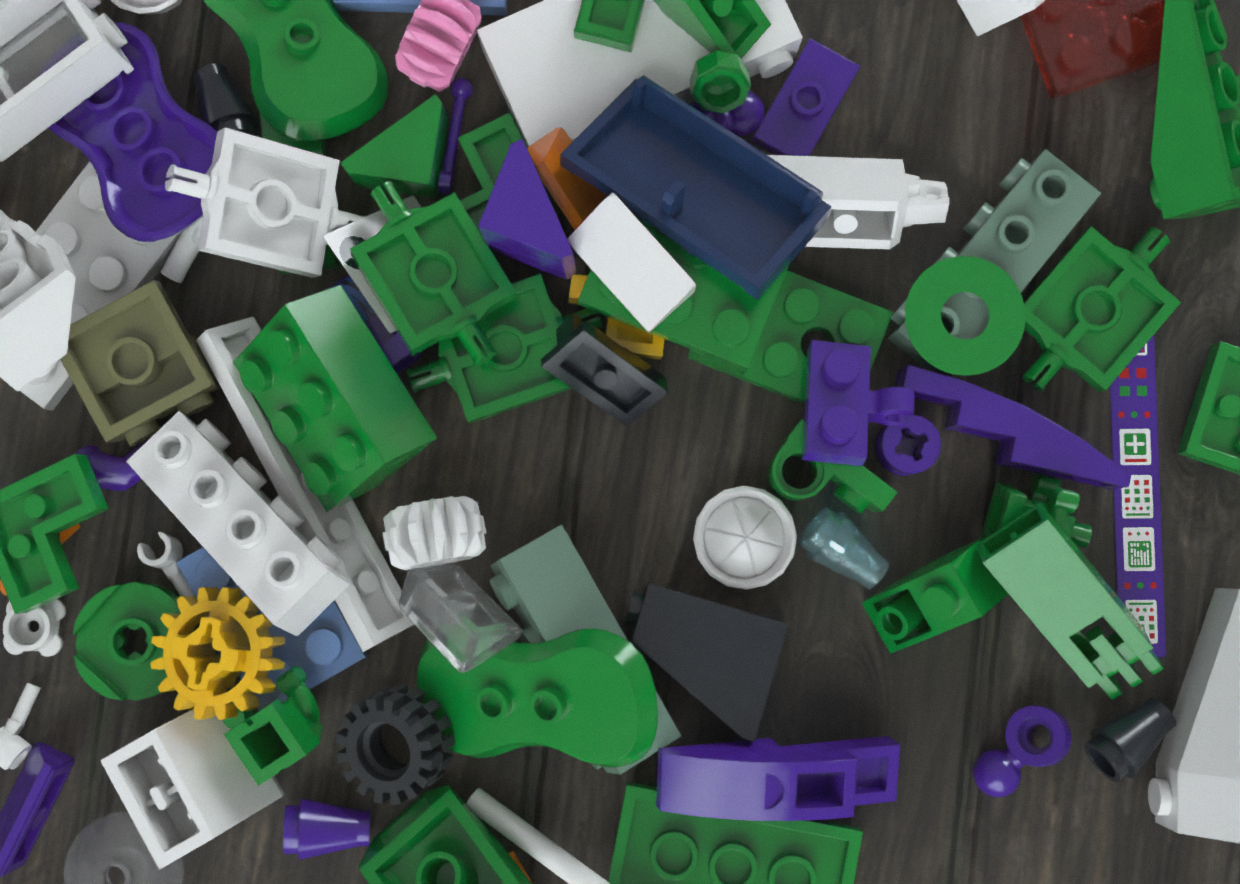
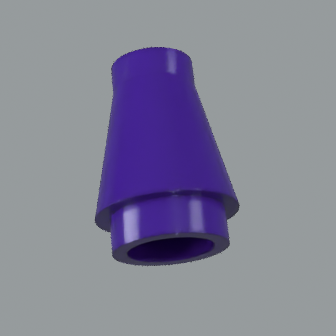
M301 799L300 805H285L283 854H298V860L354 847H369L370 810H356Z

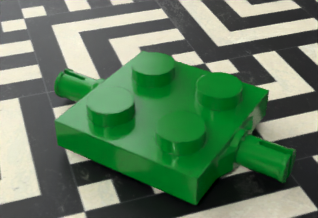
M392 181L383 183L384 192L380 185L377 186L370 195L376 201L388 222L376 235L350 248V253L411 356L441 340L458 336L474 361L475 366L483 364L484 358L487 361L497 354V351L492 347L479 324L487 314L514 300L516 291L457 195L453 193L430 206L408 210Z
M1092 226L1079 236L1023 301L1025 306L1024 330L1036 339L1040 348L1044 351L1027 372L1022 375L1026 383L1034 381L1030 386L1042 392L1047 383L1063 367L1074 371L1098 393L1108 389L1181 303L1158 283L1154 273L1149 268L1153 260L1170 243L1166 234L1156 239L1162 231L1150 227L1131 251L1113 245Z
M541 274L512 283L516 291L515 299L487 314L479 324L492 347L497 351L494 357L488 361L484 358L483 364L475 366L474 361L458 336L439 341L438 360L412 369H406L408 378L413 380L410 381L414 393L419 390L447 381L458 394L469 424L573 389L542 368L541 359L557 346L556 329L573 314L580 317L582 323L588 320L597 329H602L598 312L586 308L562 317L559 310L549 299Z

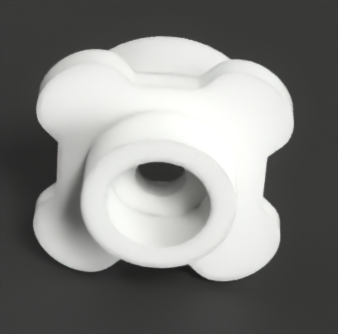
M59 599L53 600L28 613L15 614L10 601L6 606L7 615L3 621V645L9 653L18 655L24 651H39L41 655L49 657L56 655L62 649L63 640L59 636L60 620L66 614V608ZM32 621L39 623V629L36 632L30 629Z

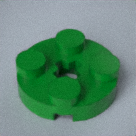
M141 581L108 587L94 595L78 614L73 635H77L75 645L78 653L73 656L76 668L83 680L97 693L109 699L137 701L165 693H160L158 689L161 682L167 678L165 669H151L150 664L152 661L163 657V649L152 644L151 640L154 636H164L168 633L169 629L160 619L163 613L181 614L177 604L179 597L161 585ZM195 626V628L193 629L192 632H194L195 630H197L198 627ZM127 627L134 631L141 628L147 633L145 642L148 645L145 653L135 651L128 655L123 650L128 642L127 638L123 635Z

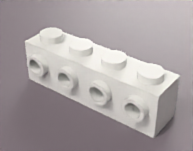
M178 411L126 462L272 624L298 637L350 585L335 569L342 562V559L317 535L309 541L298 530L297 527L304 522V519L279 495L273 501L265 495L260 488L267 480L242 456L236 462L233 461L224 451L231 442L217 427L206 418L197 425Z

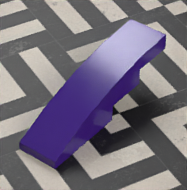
M907 365L897 372L894 387L913 389L914 399L949 407L945 430L999 441L997 465L1109 490L1127 488L1130 485L1131 475L1079 436L1022 404L972 383L911 365Z

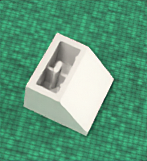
M194 709L100 760L159 870L285 795L275 776L261 785H257L224 736L230 728L224 724L223 720H218L216 714L214 718L198 720L194 719Z

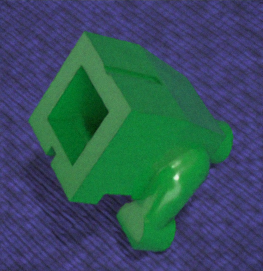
M1037 474L1033 476L1031 494L1027 496L1012 484L996 481L981 537L987 538L1039 502L1044 505L1077 547L1086 548L1089 545L1092 527L1075 522L1076 518L1070 514L1074 513L1078 508L1080 501L1078 493L1060 488L1061 482L1056 477Z
M297 665L283 673L276 681L277 689L287 696L285 701L281 703L278 698L254 715L253 710L243 712L238 710V717L223 719L224 724L230 728L224 736L258 786L305 757L321 740L323 726L319 722L320 709L312 692L305 684L307 680L305 671Z

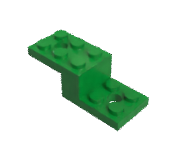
M634 215L696 284L695 292L649 332L689 348L688 359L804 405L807 357L801 350V339L807 332L814 330L823 332L831 342L871 346V371L893 314L892 311L787 271L788 266L765 293L756 300L746 293L742 287L698 257H693L676 242ZM590 269L579 296L578 305L646 331Z

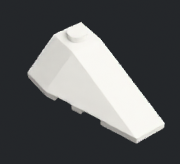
M1215 588L1172 713L1176 720V726L1165 735L1156 760V778H1152L1149 783L1148 802L1151 812L1155 815V822L1176 833L1240 843V589Z

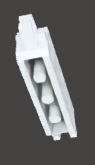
M767 155L823 191L822 200L832 206L826 223L805 247L891 249L900 243L903 227L912 226V224L945 223L949 197L945 182L921 180L919 176L906 174L903 159Z

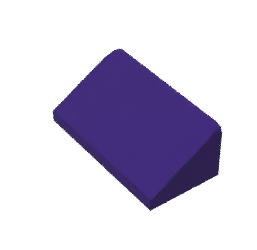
M36 742L33 745L0 812V877L25 865L75 764L73 762L75 758L42 742Z

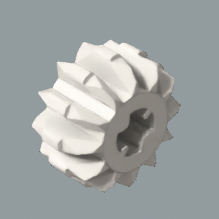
M466 496L432 498L427 501L413 502L410 505L399 506L383 517L385 551H389L391 565L399 569H422L456 563L479 556L486 549L484 516L480 515L478 502Z

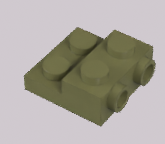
M153 280L70 324L67 354L60 360L105 442H121L126 439L130 447L141 444L147 438L150 439L161 428L158 421L180 411L185 416L191 417L213 405L215 402L210 393L221 388L196 342V337L188 333L161 282Z

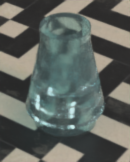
M829 507L822 509L809 522L799 539V545L807 550L806 557L858 582L866 589L873 588L883 578L889 567V561L875 550L843 511L835 513Z

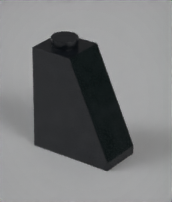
M650 582L647 583L645 593L633 591L624 625L634 628L631 637L632 642L743 739L755 742L788 624Z

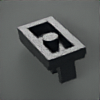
M576 314L570 316L556 329L557 346L541 359L542 368L625 426L631 424L669 393L665 376L627 348L620 346L588 321L581 324V319Z

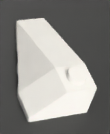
M0 210V377L16 391H19L33 379L47 375L56 366L58 360L67 354L76 276L62 246L46 234L43 236L39 235L28 224L20 220L16 222Z

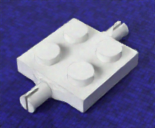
M223 128L217 132L212 165L206 174L180 168L172 164L166 175V178H171L165 181L166 191H174L201 198L203 220L198 251L311 278L321 276L325 249L328 244L323 235L366 217L338 210L335 186L340 160L229 128Z

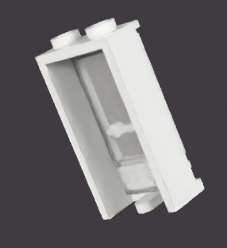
M0 0V162L6 160L120 75L121 71L129 74L134 70L121 50V47L128 43L126 38L105 13L99 16L94 9L101 3L100 0Z

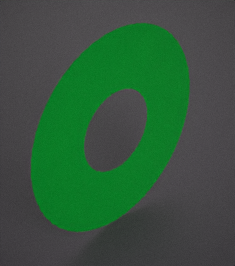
M958 256L935 263L918 277L906 301L905 322L913 346L931 365L951 374L977 375L998 367L1015 351L1024 332L1025 306L1017 285L1000 267L981 258ZM956 293H974L981 297L988 307V325L982 334L973 339L956 338L948 333L943 326L941 320L942 307L946 300Z

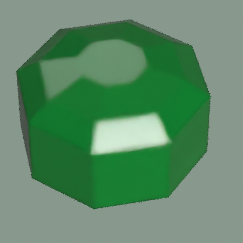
M716 50L695 62L690 77L691 94L702 110L724 114L745 103L751 87L749 70L738 54Z

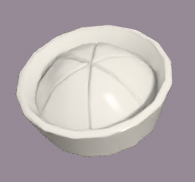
M739 486L723 490L707 501L696 519L693 536L697 558L707 573L725 586L746 590L765 586L782 575L794 557L797 539L793 517L783 502L764 489L749 486Z

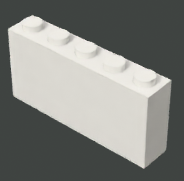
M544 0L477 30L483 53L527 147L559 127L566 131L573 142L635 79H639L643 75L686 103L695 102L696 100L691 94L690 77L695 62L710 54V52L668 18L654 0H645L632 52L574 38V28L582 0ZM755 0L771 23V26L742 58L743 63L749 70L750 77L758 73L761 74L762 78L772 77L789 68L794 62L792 58L796 57L803 37L785 0Z

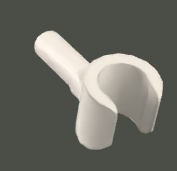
M158 532L166 546L163 556L159 559L156 558L154 551L148 545L138 544V557L143 563L163 570L180 596H194L176 563L183 557V547L177 538L163 532Z
M31 683L26 684L11 718H8L6 725L0 728V767L4 770L9 768L16 769L32 749V745L18 736L25 726L26 719L41 690V687Z

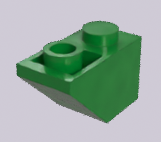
M980 538L931 561L861 602L890 654L978 619L1008 595V592L982 563L977 544L984 540V538Z

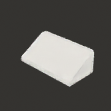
M613 192L595 208L567 239L570 247L648 333L695 292V282Z

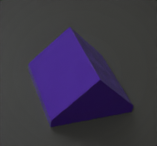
M523 139L511 143L478 227L491 251L567 280L572 275H577L573 251Z

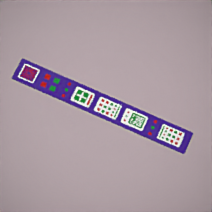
M1153 335L1110 385L1112 461L1131 475L1129 487L1113 489L1117 596L1145 629L1153 646V652L1157 657H1165V608L1155 341Z

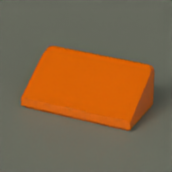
M559 127L527 147V150L540 179L574 230H576L607 196L576 174H571L560 166V154L572 141L566 131Z

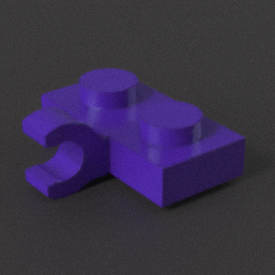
M811 340L807 349L802 460L862 466L867 459L868 422L886 426H905L906 415H913V389L888 387L876 391L869 390L871 346Z

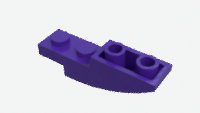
M889 736L789 746H779L772 738L755 739V742L740 740L658 748L656 807L660 811L683 815L751 821H803L854 817V806L896 801L900 744Z

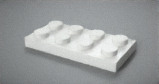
M91 162L86 165L36 230V233L43 236L46 234L62 246L76 276L70 324L151 282L164 266L182 233L180 232L155 242H141L129 238L118 231L110 222L104 209L98 176ZM58 360L56 366L47 375L33 379L19 391L43 409L53 411L71 388L73 382L61 360Z

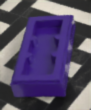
M810 38L754 135L752 142L775 155L810 156L860 66Z

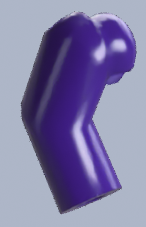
M149 438L123 457L106 454L104 451H100L96 445L84 446L75 454L87 455L101 489L126 491L142 480L126 461Z

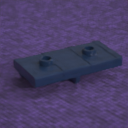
M645 75L635 79L560 154L561 167L571 174H576L606 196L613 192L633 215H636L676 242L693 257H698L742 287L746 293L756 300L765 293L826 223L832 207L822 200L823 191Z

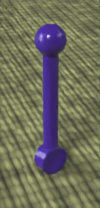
M457 78L451 85V93L455 99L443 169L440 172L438 181L439 194L451 195L453 188V172L465 102L473 93L472 83L465 78Z

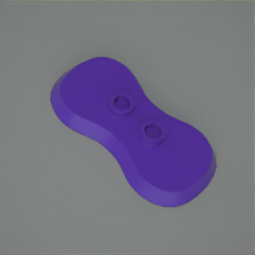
M114 22L128 42L121 47V50L134 70L129 74L121 71L120 75L48 128L55 135L80 149L93 165L100 184L103 206L112 225L125 236L134 240L155 242L183 232L203 218L201 198L174 191H166L165 181L171 179L166 178V175L172 164L180 168L206 174L212 165L217 131L209 124L183 110L173 100L164 84L158 53L151 39L135 26L123 22ZM80 35L64 47L51 60L43 73L86 42L84 37Z

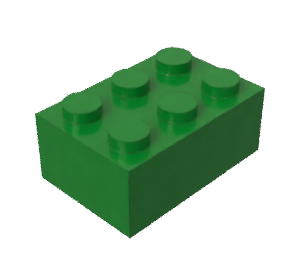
M341 285L285 304L233 361L240 373L244 386L256 398L271 422L275 436L286 446L301 470L307 487L317 496L326 512L377 488L437 438Z

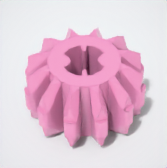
M421 0L418 8L414 11L410 23L406 27L405 34L395 56L398 70L409 76V80L424 88L428 86L438 92L448 88L459 67H461L481 23L480 7L469 0Z

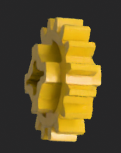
M218 587L198 588L197 597L180 596L177 599V604L181 614L163 613L160 619L169 629L168 633L164 636H154L151 640L152 644L163 649V657L150 663L151 669H165L167 678L158 686L160 693L177 691L178 695L173 707L176 710L194 707V719L198 720L214 718L215 714L218 720L238 717V710L243 712L258 708L259 702L255 693H271L276 688L272 680L267 677L269 671L284 669L285 662L272 656L273 648L283 645L285 637L270 636L268 629L273 625L272 622L264 614H257L259 608L248 596L242 598L241 588L222 587L221 591H219ZM200 622L199 628L192 632L195 626ZM215 650L221 651V656L215 654ZM246 672L242 680L235 686L236 677Z

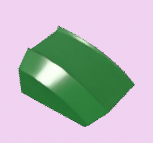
M449 785L429 789L373 838L358 865L368 884H531L500 842Z

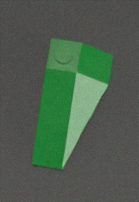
M1165 0L1151 152V166L1154 177L1150 182L1153 202L1162 211L1163 219L1192 218L1240 207V74L1235 75L1232 67L1227 62H1223L1220 51L1224 50L1227 46V34L1214 0Z

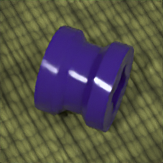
M906 415L905 426L885 425L880 429L875 438L874 451L883 469L894 475L907 476L923 472L934 465L940 455L941 439L938 430L932 422L922 416ZM916 446H918V447H917V451H916V453H915V456H916L917 459L915 460L913 454H914V452H915V450H916Z

